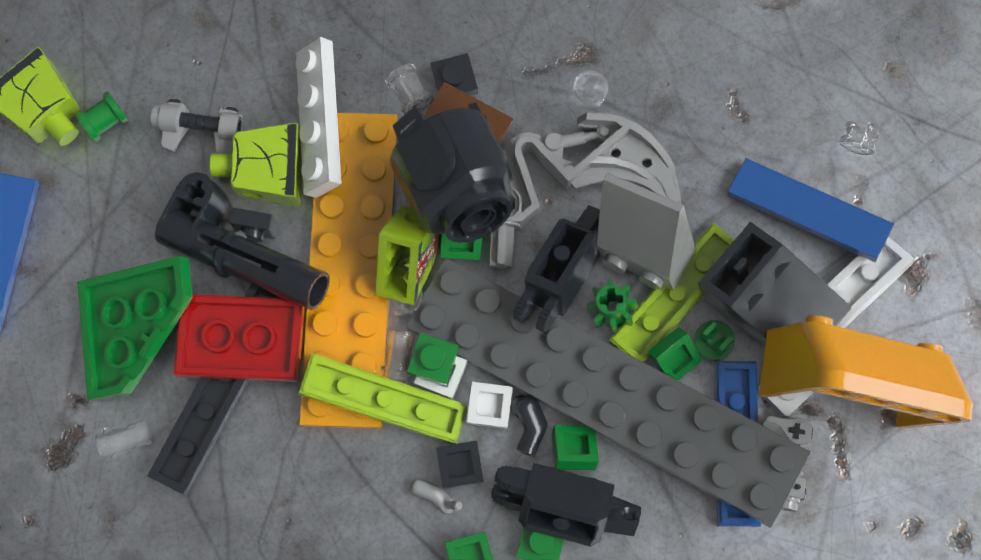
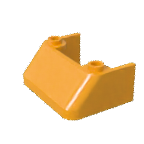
M815 315L807 316L806 322L767 330L759 396L772 397L805 391L818 392L897 411L896 427L898 428L971 422L973 403L951 356L943 353V347L940 345L919 343L915 346L832 325L833 319Z

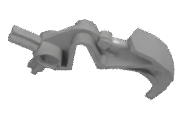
M586 112L577 118V128L584 130L582 132L562 136L558 133H550L544 138L538 134L527 132L513 137L505 148L504 154L507 157L513 179L509 182L514 210L506 222L490 234L489 267H497V269L513 267L514 231L522 230L539 215L540 204L523 156L524 153L532 154L566 191L571 187L578 189L602 183L608 172L626 181L646 187L654 193L681 204L680 189L675 173L676 168L669 154L661 143L637 122L611 113ZM595 139L603 142L581 162L562 158L563 148L586 144V141ZM614 150L619 151L620 156L616 158L613 157L611 153ZM648 160L651 166L648 168L644 167L642 162Z

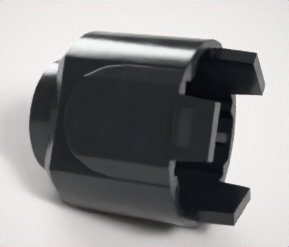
M476 102L469 104V108L443 111L427 119L420 108L414 106L392 125L399 143L395 145L391 153L390 164L421 229L430 234L445 233L449 240L458 243L475 241L491 234L506 222L512 212L513 199L509 181H512L513 178L507 157L488 124L487 116L481 112Z

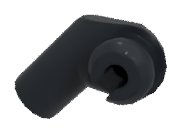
M518 395L512 400L510 405L511 413L519 417L524 427L516 450L535 458L547 429V420L538 400L530 395Z

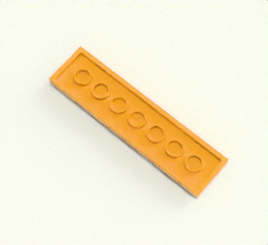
M337 113L342 185L313 199L309 264L327 272L330 276V283L322 303L316 309H307L303 375L309 356L313 353L386 377L389 298L375 295L379 233L394 215L395 174L390 164V158L397 144V137L392 125L398 121L397 114ZM301 396L299 424L301 427L383 429V422Z

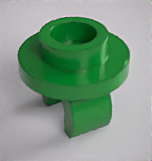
M710 320L701 324L696 330L694 345L703 358L710 361H719L726 358L732 352L735 346V336L732 329L726 323L719 320Z

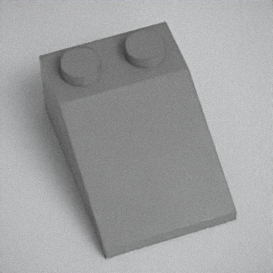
M608 172L603 179L597 235V248L602 259H604L603 263L616 272L625 273L628 270L639 275V280L651 288L660 290L663 286L674 291L696 250L684 205Z

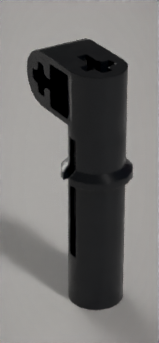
M195 172L188 174L179 182L156 225L155 240L158 244L213 267L218 276L224 278L233 276L306 309L314 310L322 303L330 283V276L327 272L249 240L246 233L241 230L234 229L228 231L219 227L228 209V197L225 191L204 173ZM192 210L198 212L197 217L190 215ZM218 246V247H220V248H222V249H225V250H227V251H229V252H232V253L238 255L239 257L246 258V259H248V260H250V261H253V262H255V263H257V264H260V265H262V266H264V267H267V268H269V269H271V270H274V271H276V273L274 274V273H272V272H270V271H267V270H265V269H263V268H260V267H258V266H256V265H253V264H251V263H249V262H246V261H244V260H242V259H239V258H237V257H235V256H232V255H230V254H228V253H226V252H223L222 250H220V249H218V248H215V247Z

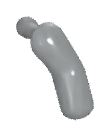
M415 479L410 485V492L413 495L432 501L444 514H449L453 510L459 511L462 508L460 500H453L452 497L435 484Z

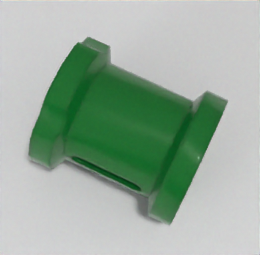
M108 91L103 94L101 101L85 112L79 110L75 113L79 122L95 142L101 140L100 135L117 123L129 121Z

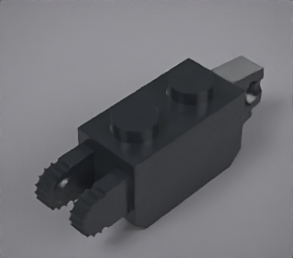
M588 205L576 223L564 218L557 222L527 270L524 280L526 289L515 306L514 320L521 323L526 321L535 305L543 309L537 317L535 328L546 333L558 315L564 317L601 256L597 248L600 209Z
M533 463L531 471L519 467L513 468L511 465L501 466L496 471L495 482L497 483L492 488L491 498L500 506L503 505L505 508L519 511L520 516L518 520L524 529L589 547L600 543L603 532L635 536L640 521L641 507L612 496L615 484Z

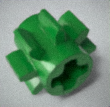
M609 279L608 286L602 289L592 288L596 302H589L586 306L588 313H598L594 319L596 328L605 324L611 327L613 333H616L617 327L623 323L630 326L633 324L629 311L637 310L638 302L636 299H627L631 293L628 284L620 288L614 285L612 279ZM609 302H617L615 311H608Z

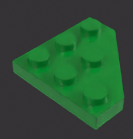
M176 256L77 281L87 400L102 401L132 394L193 298L189 258Z

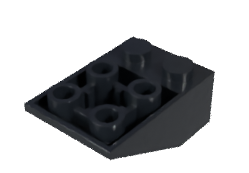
M752 222L748 223L698 282L704 301L764 345L766 343L767 330L806 322V317L812 315L833 319L832 325L837 326L851 310V306L788 248Z

